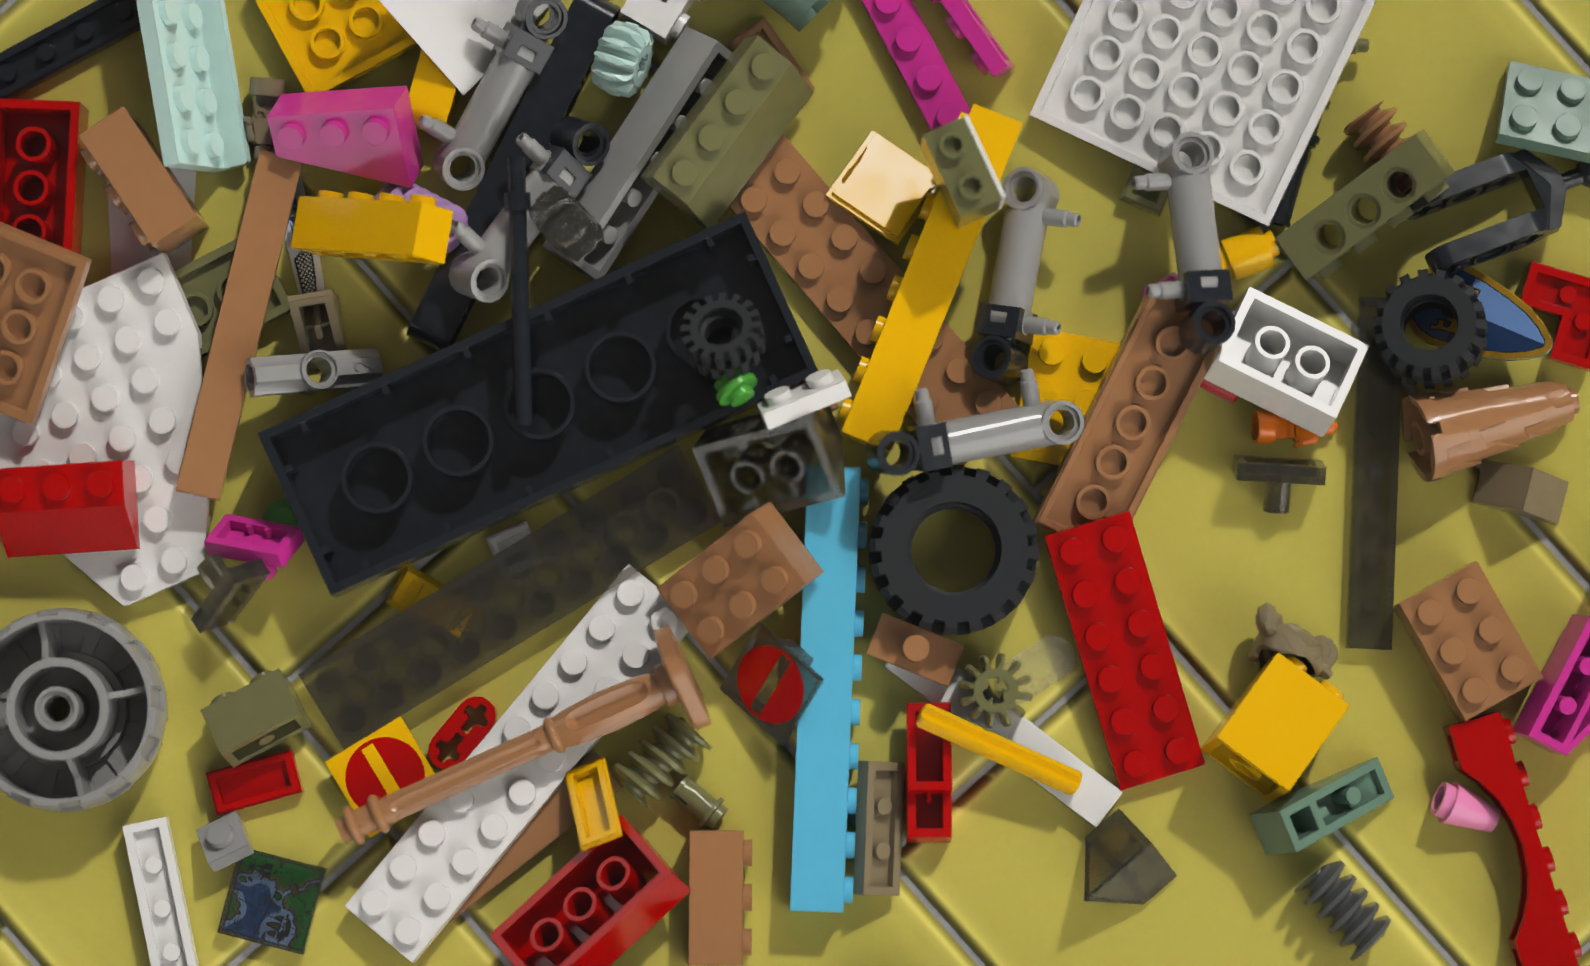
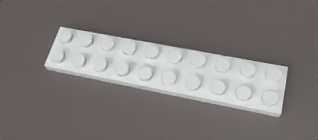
M628 563L467 759L542 726L544 718L554 717L562 710L603 689L639 675L654 672L652 667L662 662L654 638V631L669 625L678 644L689 632L656 589L657 586ZM601 737L578 746L566 748L563 753H557L553 750L426 807L347 902L345 907L410 962L415 963L562 785L566 777L565 772L576 768Z

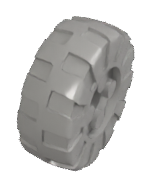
M55 608L31 613L12 621L0 631V791L17 802L32 808L52 812H74L108 803L129 790L154 762L162 745L165 725L168 721L167 691L160 668L145 644L125 626L96 612L76 608ZM64 697L70 704V713L65 720L57 722L52 714V706L57 698Z

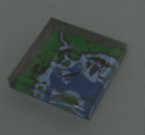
M253 849L255 853L235 863L217 933L304 955L327 868Z

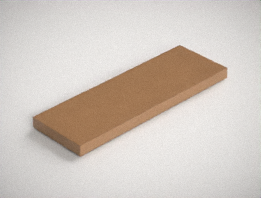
M1145 294L1084 415V429L1081 436L1075 442L1070 443L1032 519L1035 523L1057 532L1126 510L1130 511L1133 520L1219 349L1218 347L1206 354H1196L1186 349L1179 337V325L1182 319L1190 312H1176L1174 299L1149 298ZM1201 319L1203 331L1209 336H1213L1214 331L1211 324Z

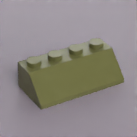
M752 36L744 38L640 178L704 229L714 226L814 93L795 66L761 37Z

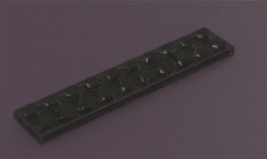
M677 444L306 668L298 675L345 750L723 521V518Z

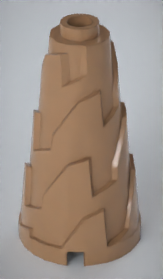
M1554 381L1509 387L1508 384L1474 390H1468V387L1431 393L1421 392L1404 397L1401 406V424L1404 442L1413 440L1416 451L1408 453L1413 467L1424 481L1431 482L1482 463V459L1519 448L1520 443L1554 432L1559 429V426L1574 420V415L1579 413L1580 403L1574 388H1568L1563 382L1555 383Z

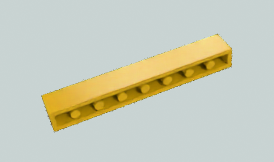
M973 104L968 116L1000 182L1023 123ZM961 111L959 118L967 115V113ZM939 190L936 196L928 193L919 215V218L926 220L921 235L911 234L902 257L910 261L904 277L895 274L886 296L887 300L893 302L887 318L878 316L869 340L877 343L871 359L862 356L853 381L860 383L854 400L850 398L844 400L836 422L843 424L842 436L864 445L867 444L868 440L875 433L882 430L900 431L913 399L914 391L917 389L986 217L984 216L957 229ZM895 441L890 442L886 446L884 453L890 455Z

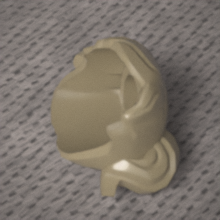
M1268 602L1258 607L1255 617L1259 633L1247 653V658L1252 663L1257 662L1259 671L1272 656L1279 652L1283 656L1290 654L1305 664L1307 667L1306 673L1312 678L1321 677L1328 680L1333 676L1332 666L1339 658L1338 649L1331 639L1323 635L1314 637L1296 624L1283 623V616L1276 612L1275 607Z

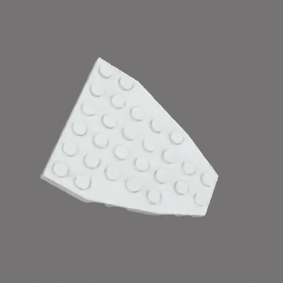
M161 253L84 287L37 422L29 425L0 413V468L132 460L135 462L140 549L63 554L124 607L208 571L209 555L204 540L210 533L209 499L176 491L204 377L202 375L200 348H202V334L167 253Z

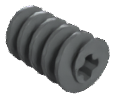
M1339 860L1326 864L1316 870L1294 892L1305 889L1311 891L1304 904L1306 906L1319 902L1322 904L1316 918L1321 920L1331 916L1334 919L1327 931L1329 934L1341 930L1345 932L1338 945L1341 948L1351 944L1356 945V949L1350 957L1353 961L1373 947L1384 936L1391 919L1386 915L1373 919L1379 910V905L1375 901L1362 905L1367 897V890L1360 888L1350 891L1357 878L1353 874L1339 878L1345 867L1343 861Z

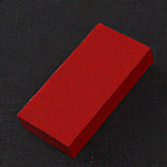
M293 749L246 761L234 768L228 766L206 773L217 816L304 792Z

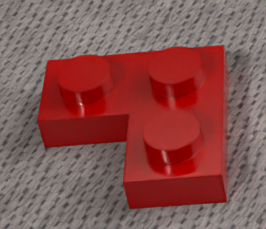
M1531 261L1527 268L1519 298L1533 310L1559 317L1553 337V347L1547 359L1590 372V278Z

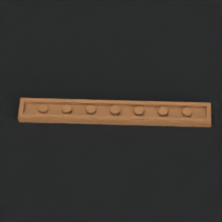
M262 149L259 151L176 486L177 492L219 502L247 394L244 381L245 360L256 357L303 167L302 162L276 157L274 152Z

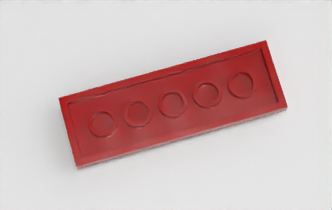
M1126 510L1044 535L1043 537L1119 789L1125 790L1205 765L1130 511Z

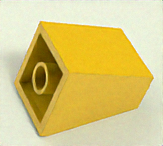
M1279 652L1265 663L1201 747V751L1269 802L1290 791L1350 707V705L1342 700L1343 694L1338 688L1323 680L1319 683L1306 673L1307 667L1299 659L1290 654L1283 656Z

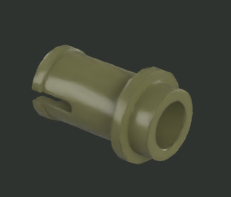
M689 775L680 782L670 796L672 800L677 801L701 821L699 823L700 827L706 825L711 830L728 811V808L722 804L724 799L719 798L716 800L695 783Z

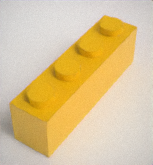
M318 190L317 197L299 196L290 248L322 257L445 264L453 211L436 206L437 199L425 195L410 194L409 201H405V197L400 195L379 193L378 200H374V195L362 192L349 191L348 198H344L342 193Z

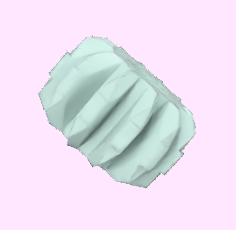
M616 20L613 24L608 25L604 29L603 37L598 39L597 50L593 53L595 56L591 66L593 84L597 85L599 89L606 91L607 94L616 97L630 98L635 93H638L641 90L643 81L647 79L649 68L652 66L651 58L655 52L652 47L654 43L653 35L648 30L628 21L624 23Z

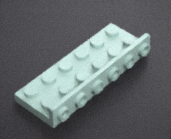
M136 0L164 167L217 173L250 164L251 156L246 127L243 122L244 115L224 0Z

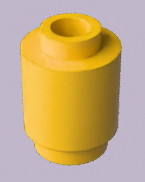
M1260 225L1221 240V245L1219 246L1222 269H1229L1230 279L1234 278L1235 281L1274 267L1273 257L1280 255L1272 231L1263 233Z

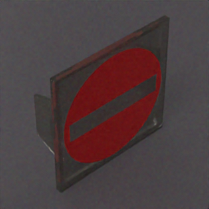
M759 623L721 685L720 690L783 746L824 679L810 667L814 659L792 639H779L764 624Z

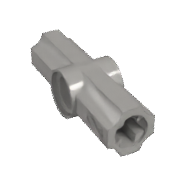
M377 348L328 352L326 350H314L303 354L248 358L245 360V388L248 390L250 397L296 393L311 395L319 391L354 389L382 377V358L379 356ZM308 362H312L319 368L321 373L319 383L309 378L306 371Z

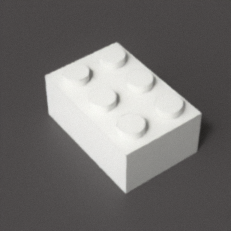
M1249 287L1234 313L1236 320L1235 332L1227 342L1219 347L1204 379L1323 438L1338 416L1369 345Z

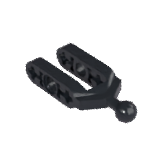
M1522 149L1514 153H1504L1455 171L1453 175L1445 180L1450 186L1446 191L1429 203L1424 197H1421L1410 205L1414 214L1407 218V220H1415L1500 189L1522 179L1536 210L1450 241L1431 250L1425 255V260L1432 275H1436V271L1439 269L1447 271V276L1529 246L1545 236L1558 232L1562 225L1566 190L1579 185L1590 188V163L1578 161L1575 169L1560 174L1559 171L1528 150ZM1412 188L1409 189L1408 191H1406V192L1403 193V194H1409V193L1411 192Z

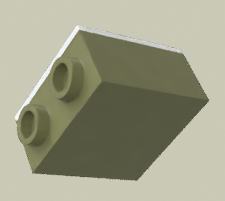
M968 114L922 135L920 150L957 229L1002 209L1006 195Z

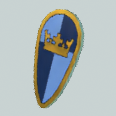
M1428 267V268H1427L1428 275H1432V273H1431V271H1430V269H1429V267ZM1472 267L1448 276L1453 279L1456 274L1464 279L1465 286H1472L1477 292L1479 301H1482L1487 320L1488 343L1486 351L1482 350L1481 358L1502 361L1529 360L1545 356L1551 351L1553 339L1545 324L1533 309L1514 293ZM1432 308L1420 311L1408 322L1417 337L1427 344L1438 348L1448 344L1457 331L1456 319L1450 313L1441 309Z

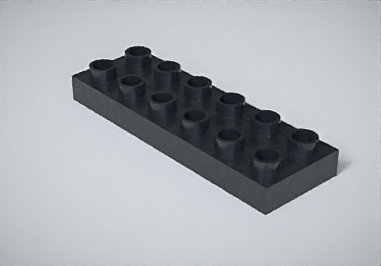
M746 212L740 213L529 309L533 425L515 426L512 318L259 432L260 440L330 595L336 598L754 408L757 406L756 402L765 399L764 395L767 392L782 386H788L791 389L805 383V379L810 374L817 372V366ZM719 293H727L728 300L730 301L734 294L741 295L743 303L748 299L753 303L754 310H758L766 338V341H764L765 352L764 354L759 353L760 362L756 366L748 362L750 369L748 373H753L758 380L753 389L755 393L750 400L738 407H732L731 404L725 406L719 404L716 399L717 391L714 388L717 379L712 378L711 371L705 377L699 373L698 367L695 369L692 367L682 341L681 325H685L683 320L685 313L693 315L691 306L698 302L703 307L705 305L703 297L711 295L713 301L719 300ZM722 328L714 331L707 338V342L714 345L727 344L736 339L740 331L735 328Z

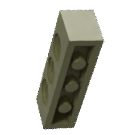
M1422 130L1403 142L1275 239L1306 281L1317 274L1324 280L1344 265L1340 259L1342 255L1352 248L1359 254L1379 240L1375 234L1376 230L1387 222L1392 228H1395L1413 215L1414 212L1410 205L1421 197H1424L1429 203L1446 191L1450 186L1445 180L1453 175L1455 170L1427 132ZM1397 171L1404 172L1410 176L1413 186L1409 194L1400 193L1395 188L1393 178ZM1361 198H1369L1375 203L1377 215L1374 220H1368L1360 214L1358 204ZM1326 224H1334L1340 229L1342 233L1340 245H1332L1326 241L1324 237V227Z

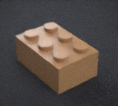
M124 106L79 135L86 146L80 150L81 155L94 173L97 172L101 179L107 177L110 183L104 187L105 191L118 209L121 208L125 215L131 213L135 220L130 222L129 226L143 246L146 245L149 251L156 248L161 253L170 254L209 228L171 169L164 167L161 154L139 121Z
M770 501L747 515L656 589L709 659H711L739 640L823 574L824 571Z
M1477 561L1466 564L1392 606L1458 722L1469 720L1543 678Z

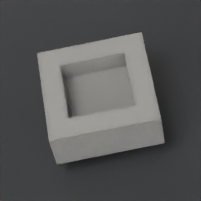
M236 810L196 830L207 862L214 872L255 853L243 821Z

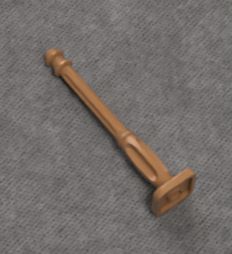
M666 625L654 631V638L662 661L652 667L654 672L642 674L603 689L562 710L554 717L544 718L543 725L396 792L382 798H378L376 795H369L367 804L355 810L350 806H344L342 816L335 819V824L345 844L353 840L356 844L362 845L365 842V835L378 829L382 833H388L392 823L553 750L557 753H563L566 748L578 746L617 731L658 710L666 703L670 707L681 703L693 728L696 730L712 724L699 685L670 626Z

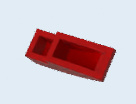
M951 702L906 703V843H950L952 839V742L919 728L916 722L922 707L926 704H932L951 713Z

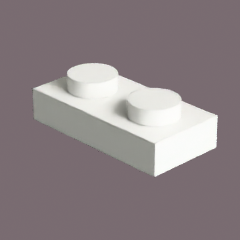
M830 369L819 370L810 374L805 379V383L790 389L788 386H782L767 392L764 395L765 399L756 402V405L768 430L851 397L846 380L838 369L832 372Z

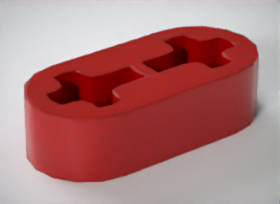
M474 696L467 698L458 706L429 744L428 754L436 767L444 770L466 760L497 723L498 714L496 707L491 701L484 697ZM481 705H484L487 708L484 714L488 720L487 725L483 727L476 724L467 734L462 730L470 719L466 710L470 706L478 709ZM459 733L464 737L456 748L457 753L460 754L459 758L456 761L448 758L445 762L441 761L439 756L442 751L438 747L439 742L443 740L450 743Z

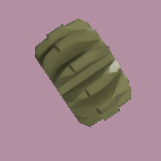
M985 654L979 656V663L984 672L980 674L974 666L968 664L964 670L975 679L974 683L968 681H958L957 683L959 689L972 690V696L961 698L958 701L959 705L963 707L975 702L977 707L968 716L971 721H975L982 711L987 712L984 721L985 728L993 727L995 713H999L1003 727H1008L1011 725V720L1006 710L1010 709L1016 716L1023 717L1026 712L1015 703L1016 699L1023 701L1032 700L1033 695L1031 693L1018 692V686L1030 683L1031 677L1025 675L1015 680L1012 675L1022 665L1018 660L1013 662L1007 671L1003 670L1005 654H997L995 668L992 669L988 657ZM991 678H996L997 684L1004 682L1007 691L1001 694V703H992L993 698H989L987 701L983 695V690L989 687L988 680Z

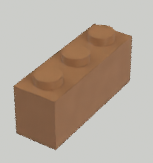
M744 830L689 831V889L691 890L689 892V965H743V956H752V929H743V911H752V884H743V866H752V840L744 839Z

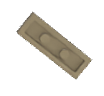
M858 761L853 894L900 895L904 762Z

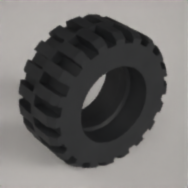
M953 464L951 467L925 471L915 476L912 475L886 498L877 513L869 540V562L878 591L886 600L887 605L895 613L903 617L906 622L935 634L966 635L993 626L1014 610L1025 597L1027 590L1032 585L1036 574V564L1039 560V546H1037L1036 537L1038 532L1035 521H1032L1028 513V506L1022 497L1019 498L1011 490L1012 487L1003 479L1000 481L991 476L990 472L980 468L976 470L967 468L965 465ZM960 509L976 515L987 525L994 539L995 558L989 574L977 586L966 591L946 592L932 587L919 575L913 563L911 549L916 530L927 517L941 510Z

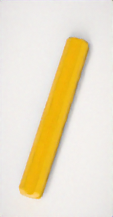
M932 704L923 706L918 715L916 725L919 728L1065 794L1073 795L1080 786L1083 776L1080 771Z

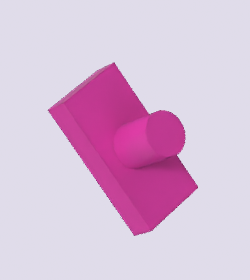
M226 514L204 540L208 555L247 562L251 576L255 581H267L276 575L277 568L283 569L305 540L301 528L298 526Z

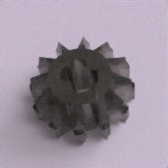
M553 185L547 192L544 191L529 210L531 221L536 225L537 229L557 250L570 260L579 261L585 254L589 255L597 247L596 244L604 237L601 225L595 220V217L567 189L561 186Z

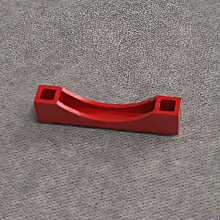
M1492 712L1443 727L1455 770L1473 781L1493 801L1495 806L1500 809V813L1505 819L1516 845L1520 865L1521 894L1516 920L1508 937L1515 965L1579 966L1577 958L1582 957L1581 946L1575 932L1568 933L1564 920V915L1569 914L1568 904L1562 889L1555 890L1550 873L1556 871L1555 862L1549 847H1542L1537 830L1543 828L1542 820L1536 804L1528 803L1524 787L1529 786V778L1521 760L1516 762L1511 745L1516 743V736L1510 719H1503L1501 712Z

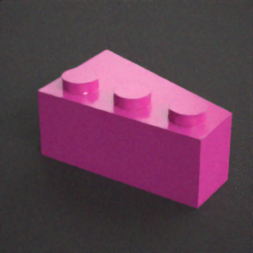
M407 85L281 94L267 115L276 157L408 188L412 187L424 166Z

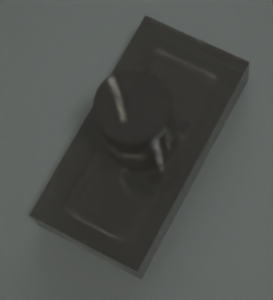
M1234 455L1233 474L1236 480L1265 482L1263 511L1286 514L1290 510L1291 485H1325L1326 466L1322 460Z
M216 554L208 557L198 565V572L211 590L191 618L199 633L233 623L270 574L262 559L228 568L220 555Z

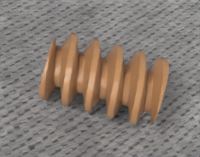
M1383 101L1357 117L1343 131L1345 135L1360 133V136L1353 145L1355 150L1370 147L1369 152L1363 159L1365 164L1378 162L1410 138H1400L1407 124L1404 121L1391 125L1390 120L1397 112V109L1392 107L1381 110L1380 106ZM1401 171L1395 173L1393 183L1400 193H1405L1412 188V180L1408 174Z

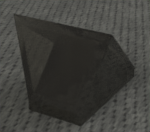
M1119 808L1085 837L1084 901L1144 905L1177 876L1152 842Z

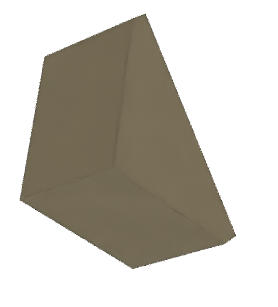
M332 289L288 296V304L301 354L314 350H326L327 352L347 350L339 296ZM312 362L307 364V369L318 368Z
M1482 460L1471 503L1558 525L1569 482L1533 467Z

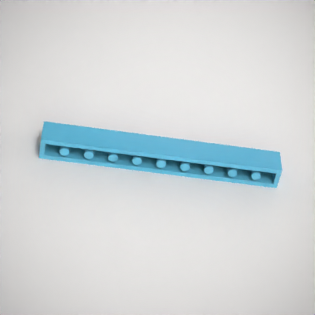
M808 465L804 546L824 573L803 589L799 671L803 679L804 697L797 719L790 911L843 913L844 903L853 902V877L845 876V858L854 859L855 832H847V814H856L857 788L848 787L849 770H858L859 743H850L851 725L860 724V699H852V681H861L862 655L854 654V637H863L864 610H855L856 592L865 593L866 566H857L858 548L866 549L867 522H859V504L868 505L869 478H860L861 467Z

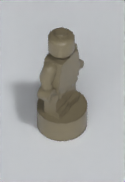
M250 77L249 95L253 96V117L244 116L243 122L246 126L247 140L258 144L254 147V159L256 160L258 159L260 149L270 152L272 150L268 146L273 145L267 115L281 94H284L285 80Z

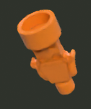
M1254 409L1252 412L1251 436L1254 444H1274L1275 440L1293 439V442H1295L1293 448H1299L1315 444L1319 440L1318 435L1266 409ZM1334 421L1325 435H1333L1338 430V422Z

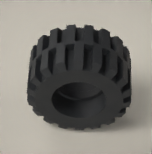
M1427 269L1417 270L1418 277L1410 279L1407 273L1399 278L1400 285L1395 287L1391 284L1385 290L1387 296L1385 300L1379 299L1376 306L1377 317H1373L1374 336L1381 358L1385 365H1389L1391 372L1397 378L1400 376L1404 377L1406 383L1416 387L1417 382L1423 383L1425 389H1435V383L1443 382L1445 388L1454 385L1452 379L1458 376L1462 380L1470 375L1469 368L1472 365L1477 367L1481 362L1482 350L1486 351L1488 343L1485 311L1482 301L1480 302L1477 292L1472 286L1466 287L1464 279L1455 274L1453 279L1449 278L1447 271L1437 269L1436 275H1428ZM1432 308L1441 309L1450 313L1456 319L1457 331L1454 337L1441 348L1435 350L1418 349L1408 343L1405 338L1404 331L1407 323L1420 311Z

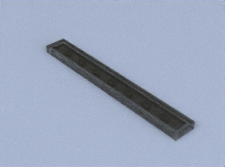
M1360 297L1358 300L1357 340L1369 345V348L1356 374L1346 648L1392 650L1402 376L1397 378L1391 372L1389 365H1385L1375 340L1373 317H1377L1376 306L1379 299L1385 300V298Z

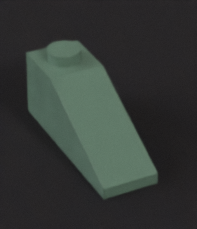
M1378 757L1284 795L1249 815L1266 855L1295 853L1394 798L1381 763Z

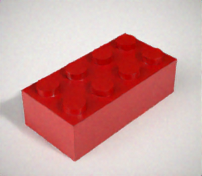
M0 98V222L81 255L86 161L81 155L80 150L86 146L79 135L88 129L89 110L81 102Z
M620 814L618 817L622 837L580 851L489 936L514 966H610L691 890L642 833Z

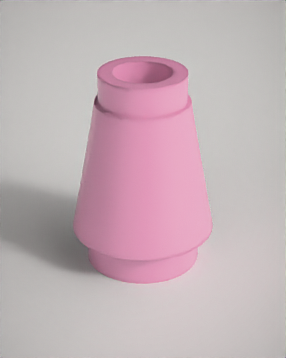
M1456 781L1452 784L1442 782L1436 789L1430 805V813L1438 817L1440 823L1479 831L1483 830L1488 833L1495 829L1500 817L1499 808L1492 806V804Z

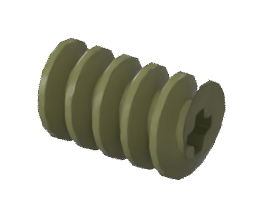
M667 713L664 717L669 727L668 731L654 726L652 732L656 739L655 743L644 738L639 740L644 753L642 756L632 751L626 753L631 764L630 768L619 763L613 766L620 782L648 810L649 806L645 799L646 795L657 800L662 798L657 785L659 782L671 788L675 785L670 774L671 770L683 775L687 773L686 766L682 760L684 757L698 762L700 757L695 748L697 745L708 750L712 749L683 717L678 718Z

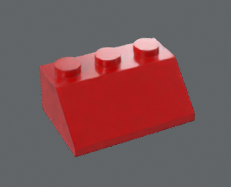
M132 460L0 468V537L7 558L140 549L135 462Z

